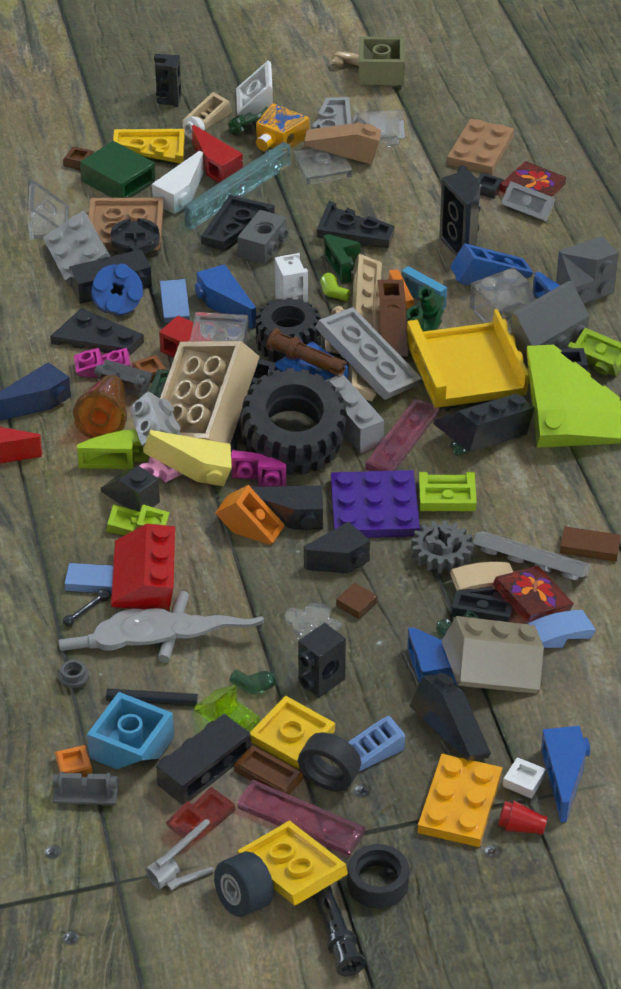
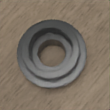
M69 660L61 666L58 677L63 686L78 688L88 681L89 672L81 661Z

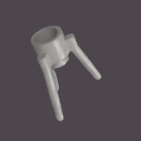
M205 819L163 857L145 868L149 880L157 889L160 890L167 886L172 891L181 884L214 872V868L209 867L176 878V874L180 870L173 859L210 824L208 819Z

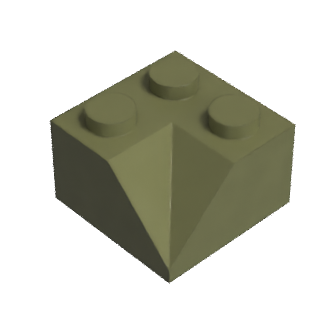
M359 37V85H404V37Z

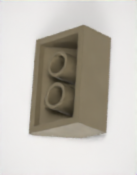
M460 616L454 618L441 642L458 686L538 694L541 684L544 646L535 625Z

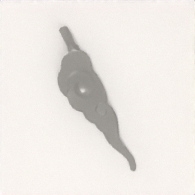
M158 608L145 610L128 609L100 623L93 634L59 639L60 651L89 647L90 649L99 648L104 651H111L126 645H149L174 638H192L223 627H254L263 624L264 618L261 616L253 619L223 615L207 617L200 615L190 616L186 613H170Z

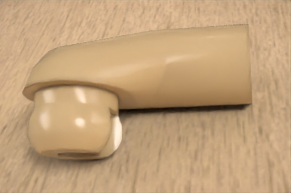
M338 51L333 55L332 63L336 67L341 68L344 66V63L359 67L358 54Z

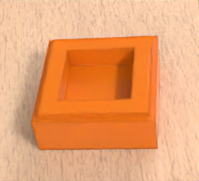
M85 745L55 752L59 772L82 773V777L93 774Z

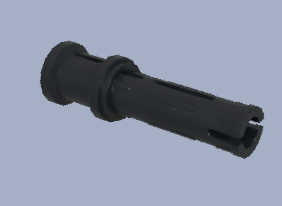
M329 885L312 896L315 899L329 936L327 947L330 953L334 954L337 961L335 964L336 971L343 977H349L362 971L366 961L364 956L357 950V938L353 932L347 929L333 895V890ZM329 909L331 910L332 915H333V917H334V920H333V921H332L331 918H330V915H329V912H328Z

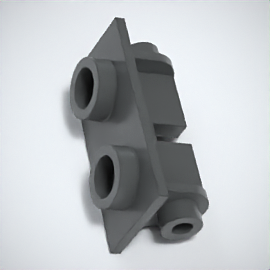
M106 359L104 364L97 365L95 368V375L99 378L98 385L142 397L148 391L153 373Z
M60 771L59 774H53L52 784L55 787L53 803L116 805L119 778L111 776V773L88 774L87 777H82V773H64L63 771Z

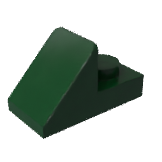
M329 234L324 235V257L342 284L351 282V271L354 270L358 254H361L360 243Z

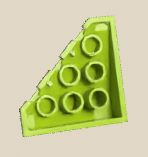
M555 345L527 346L532 405L535 407L533 417L536 447L621 444V398L605 385L601 386L591 378V374L579 364L571 362L561 354L562 351Z

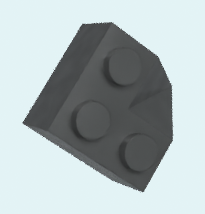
M602 236L559 250L556 283L562 285L567 281H571L583 303L612 294L615 290L619 252Z

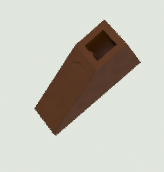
M403 279L377 280L375 308L378 333L403 359H407L406 299Z

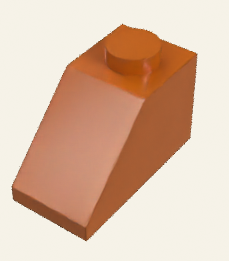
M249 485L227 495L215 512L234 534L268 545L275 541L285 526Z

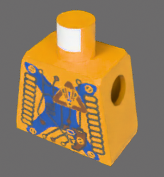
M271 104L256 124L257 147L262 151H266L268 148L280 152L288 151L304 141L306 131L309 130V117L279 105Z

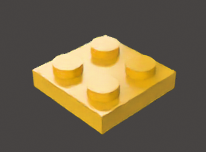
M285 696L250 732L251 743L299 770V753L307 740L315 733L326 732L333 734L335 732V723Z

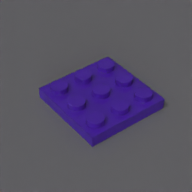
M414 470L331 472L334 529L350 522L367 538L414 537L415 530L420 531Z

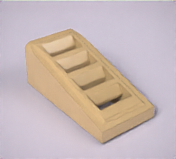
M212 92L182 122L190 116L198 117L203 121L206 130L232 113L230 101Z

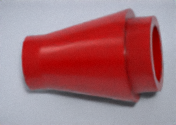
M514 800L512 803L504 801L498 826L504 827L505 831L543 835L547 816H543Z

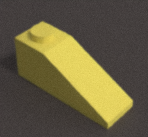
M150 430L143 447V453L200 483L224 486L232 468L231 446L227 443Z

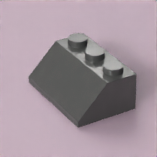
M567 281L513 312L511 335L514 336L516 348L518 351H521L523 363L527 366V346L555 345L559 349H566L570 342L576 343L584 328L588 329L589 314L574 284L571 281Z

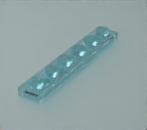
M282 142L184 205L185 226L190 229L195 228L215 215L229 195L242 197L290 166V145Z

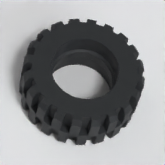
M286 368L285 372L276 370L270 372L269 377L266 375L262 376L257 380V384L251 385L248 389L242 405L240 430L243 444L246 445L247 452L262 454L285 463L286 474L293 475V472L306 474L312 468L314 471L322 468L324 462L326 464L330 463L335 458V453H338L342 446L347 411L341 393L339 391L335 392L336 387L330 381L325 382L324 377L317 373L315 375L309 374V370L301 369L300 372L294 371V368ZM296 411L309 416L317 425L306 431L291 432L279 428L270 418L280 412Z

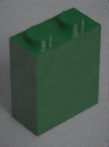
M115 141L110 142L80 161L81 181L111 198H132L156 181L155 162Z

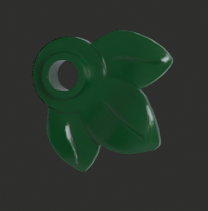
M266 106L257 114L252 115L249 112L244 116L240 114L227 122L228 132L241 133L248 128L246 124L260 119L268 107Z

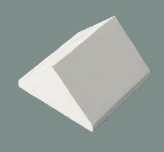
M267 60L236 88L237 115L243 114L244 116L249 112L252 115L257 114L266 106L269 108L273 104L270 61Z

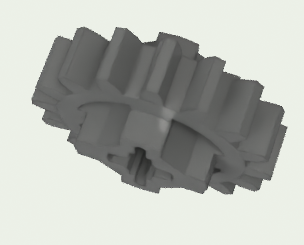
M443 520L441 525L431 521V527L423 524L421 525V531L415 530L414 538L411 539L412 558L417 559V565L419 566L426 564L427 571L437 568L439 574L442 573L443 569L451 572L453 567H461L464 565V562H470L474 544L472 543V535H466V528L457 529L458 523H453L451 526L447 525L446 520Z

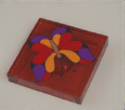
M525 161L500 183V191L506 193L511 181L552 197L566 184V177Z
M539 566L496 576L493 582L494 587L527 623L551 614L571 611L574 604Z

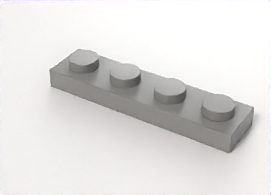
M484 531L477 532L473 542L481 546L480 551L492 555H497V552L508 554V560L517 563H524V560L534 562L535 568L551 572V568L562 571L561 576L572 580H578L579 577L587 576L591 564Z

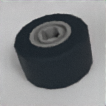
M245 851L217 864L214 871L216 892L221 903L231 914L244 917L270 905L274 892L273 881L267 866L259 856L253 852Z

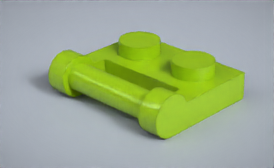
M419 472L420 511H476L475 472H466V475H428L427 472Z

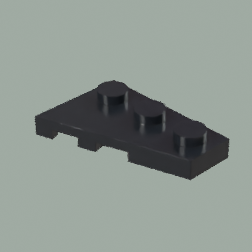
M229 195L201 235V244L219 249L227 248L238 240V236L259 210L274 214L275 205Z
M329 201L318 225L317 237L324 238V235L329 234L364 245L389 248L394 236L395 226L370 216L365 218L355 215V210L347 208L344 211L337 208L336 203Z
M81 308L50 336L51 344L54 345L66 342L72 343L73 348L83 349L84 346L99 348L100 352L104 353L127 348L131 355L144 343V334Z

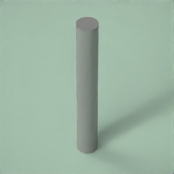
M178 592L172 613L185 612L189 599L187 592ZM176 638L162 642L158 655L160 662H169Z

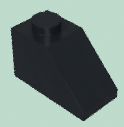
M140 466L118 474L101 487L102 493L131 510L140 512L142 504L155 507L160 503L158 477Z
M347 522L303 547L304 568L312 571L348 574L370 561V540L350 522Z

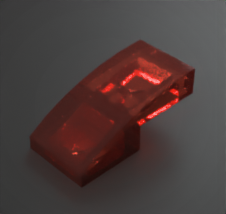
M210 787L193 805L187 801L166 822V826L184 838L205 819H208L210 824L191 841L193 842L212 831L236 810L235 805L216 789Z

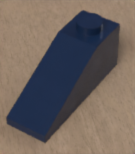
M48 362L0 391V421L51 410L71 397L69 376Z

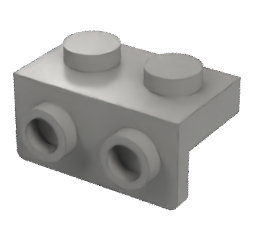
M147 391L130 406L129 410L141 445H145L150 430L181 435L179 431L180 425L175 420L173 414L174 408L168 400L160 399Z

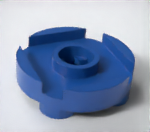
M113 264L102 268L97 273L92 283L91 296L94 304L102 312L115 314L114 316H124L131 313L139 304L143 296V286L137 273L130 269L128 265ZM114 284L123 288L121 291L122 296H119L117 293H111Z

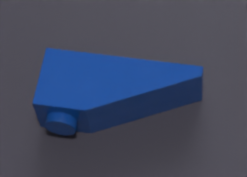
M464 243L450 266L456 276V280L465 286L482 287L531 277L533 274L524 258Z
M225 264L197 272V283L194 287L198 298H202L209 308L251 329L256 328V307Z
M580 725L543 729L541 752L560 823L567 822L584 771L585 757L590 756L589 740L587 737L583 738Z

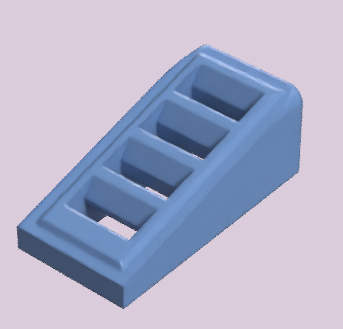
M390 716L379 720L349 741L359 753L362 762L359 772L405 750V734ZM367 747L370 752L367 753L363 748Z

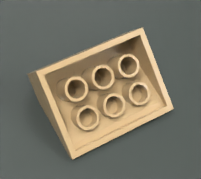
M242 341L179 343L160 399L168 400L173 406V414L175 420L180 425L179 431L182 436L227 444L231 443L242 411L244 397L247 395L260 357Z

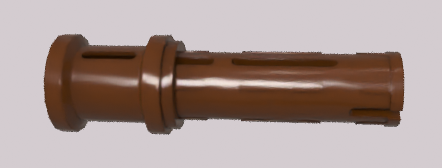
M278 328L271 332L267 341V350L281 352L290 360L297 358L338 377H341L346 369V361L304 344L303 340L297 336L292 338L285 335Z

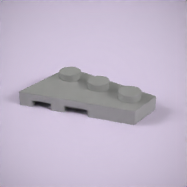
M349 97L326 98L319 111L317 121L312 125V129L352 124Z

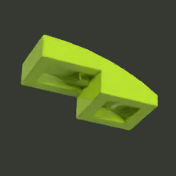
M113 504L106 532L126 535L147 523L166 525L170 512L143 504L139 512Z

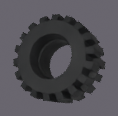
M293 298L277 299L275 302L266 303V306H262L259 309L260 312H257V349L261 351L264 357H269V360L279 361L286 357L281 352L276 350L269 351L266 348L268 338L275 328L280 329L283 334L292 338L296 336L301 338L306 345L312 341L319 346L321 345V333L315 328L321 316L318 314V309L312 307V304L309 302L304 303L303 300H293Z

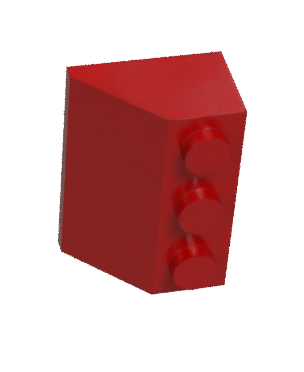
M147 523L115 540L111 607L143 610L158 608L170 611L174 589L175 526Z

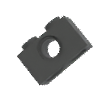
M259 210L238 236V257L266 264L271 256L276 254L282 242H285L288 238L289 229L287 228L286 217Z

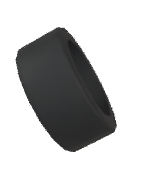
M326 732L313 734L307 740L298 757L300 770L306 778L319 787L335 792L344 791L351 786L362 763L359 753L349 742L335 734ZM320 756L330 759L335 764H337L339 768L328 764Z
M372 844L357 850L350 858L347 869V885L350 894L357 902L367 907L381 909L400 902L408 892L410 867L407 858L398 849L384 844ZM377 865L392 869L398 877L393 883L379 887L363 882L359 878V873L367 867Z

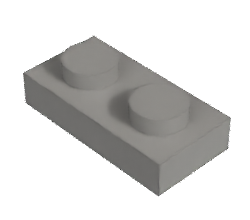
M510 181L501 204L546 222L556 199Z

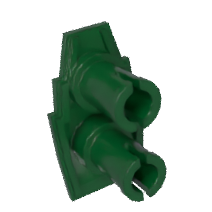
M424 286L418 291L420 301L415 306L408 308L406 312V324L407 321L418 320L423 332L438 329L442 323L441 317L444 313L442 308L445 297L435 294L432 287L429 291V286Z

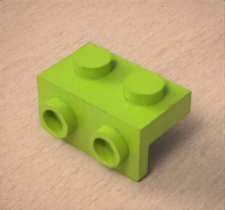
M584 328L576 343L570 342L567 346L568 348H584L588 365L594 367L597 372L603 375L611 374L617 377L621 371V342Z

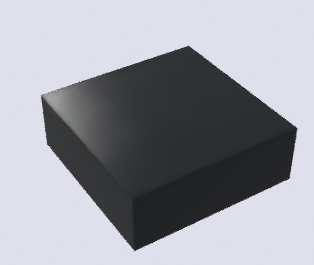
M481 173L478 177L482 185L480 195L494 199L502 189L504 179Z

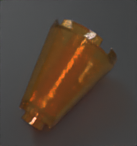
M114 375L102 377L76 401L73 408L74 423L84 436L92 439L124 429L127 421L125 386L119 377Z

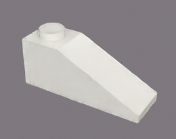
M198 151L152 183L153 198H164L165 210L176 214L191 203L204 173L203 152Z

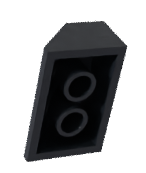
M469 170L442 177L439 238L455 256H457L464 243L476 246L479 232L478 218L481 210L479 201L482 185L480 180Z
M516 393L434 419L433 424L470 453L526 435L535 407L527 402L523 396Z

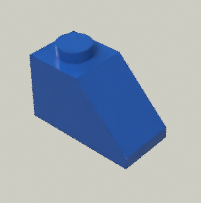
M412 627L408 628L407 650L418 682L420 683L423 676L443 673L450 676L457 685L441 642L442 640Z

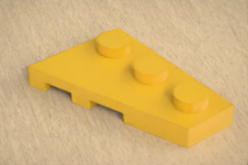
M114 129L113 141L141 156L176 163L184 162V129Z

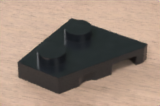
M509 584V590L493 592L492 586L476 590H456L450 617L460 616L510 622L517 598L516 594L510 592L513 584Z

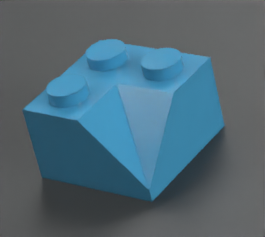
M118 692L87 733L89 759L114 769H119L141 760L159 759L174 739L173 713Z

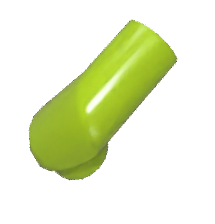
M325 273L320 280L324 294L328 297L347 302L350 297V290L339 287L334 274Z

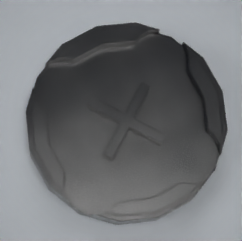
M137 218V221L125 219L118 222L111 229L110 240L113 248L124 254L142 249L143 253L146 254L159 245L160 233L158 226L150 220L144 218Z

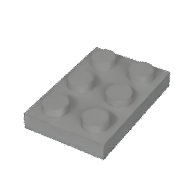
M84 210L43 237L69 286H71L69 266L110 257Z

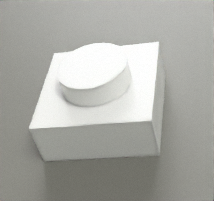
M517 757L504 777L503 787L532 799L545 778L546 769Z

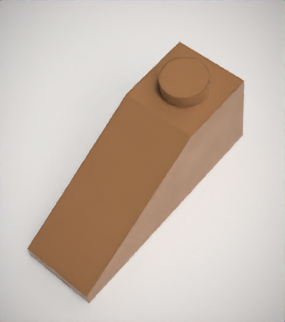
M361 123L309 129L305 134L304 146L372 165L380 141L381 129L371 124Z

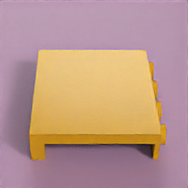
M494 309L493 322L424 332L418 320L407 321V345L434 408L495 400L516 393L521 396L527 395L528 384H530L529 368L525 367L521 351L517 350L515 338L509 334L507 322L505 319H502L498 309Z

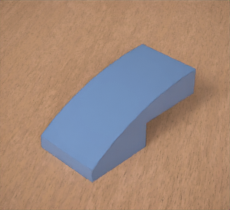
M185 279L160 281L164 323L171 322L177 315L190 320Z
M583 610L555 613L528 623L529 625H535L544 648H563L567 639H591L596 631Z

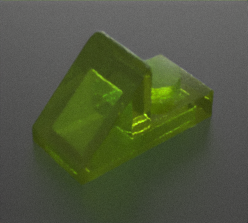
M236 685L214 690L194 707L197 713L210 722L226 714L248 732H251L260 722V716L237 701Z

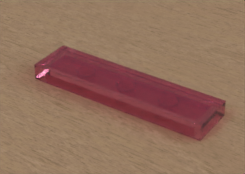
M414 399L366 461L365 470L396 471L437 417L439 408H434L432 404Z
M252 780L237 801L238 809L277 826H281L290 820L319 844L347 856H351L365 834V827L255 780Z

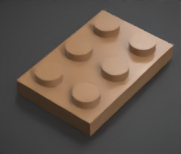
M470 119L449 153L447 165L456 167L464 165L469 170L492 175L514 137V128Z

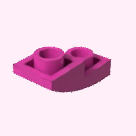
M99 348L84 351L74 355L76 373L78 376L98 377L95 375V368L97 365L104 364L105 359L132 367L130 354L127 348L104 355L101 354Z
M232 450V478L258 479V487L286 486L285 463L262 454Z

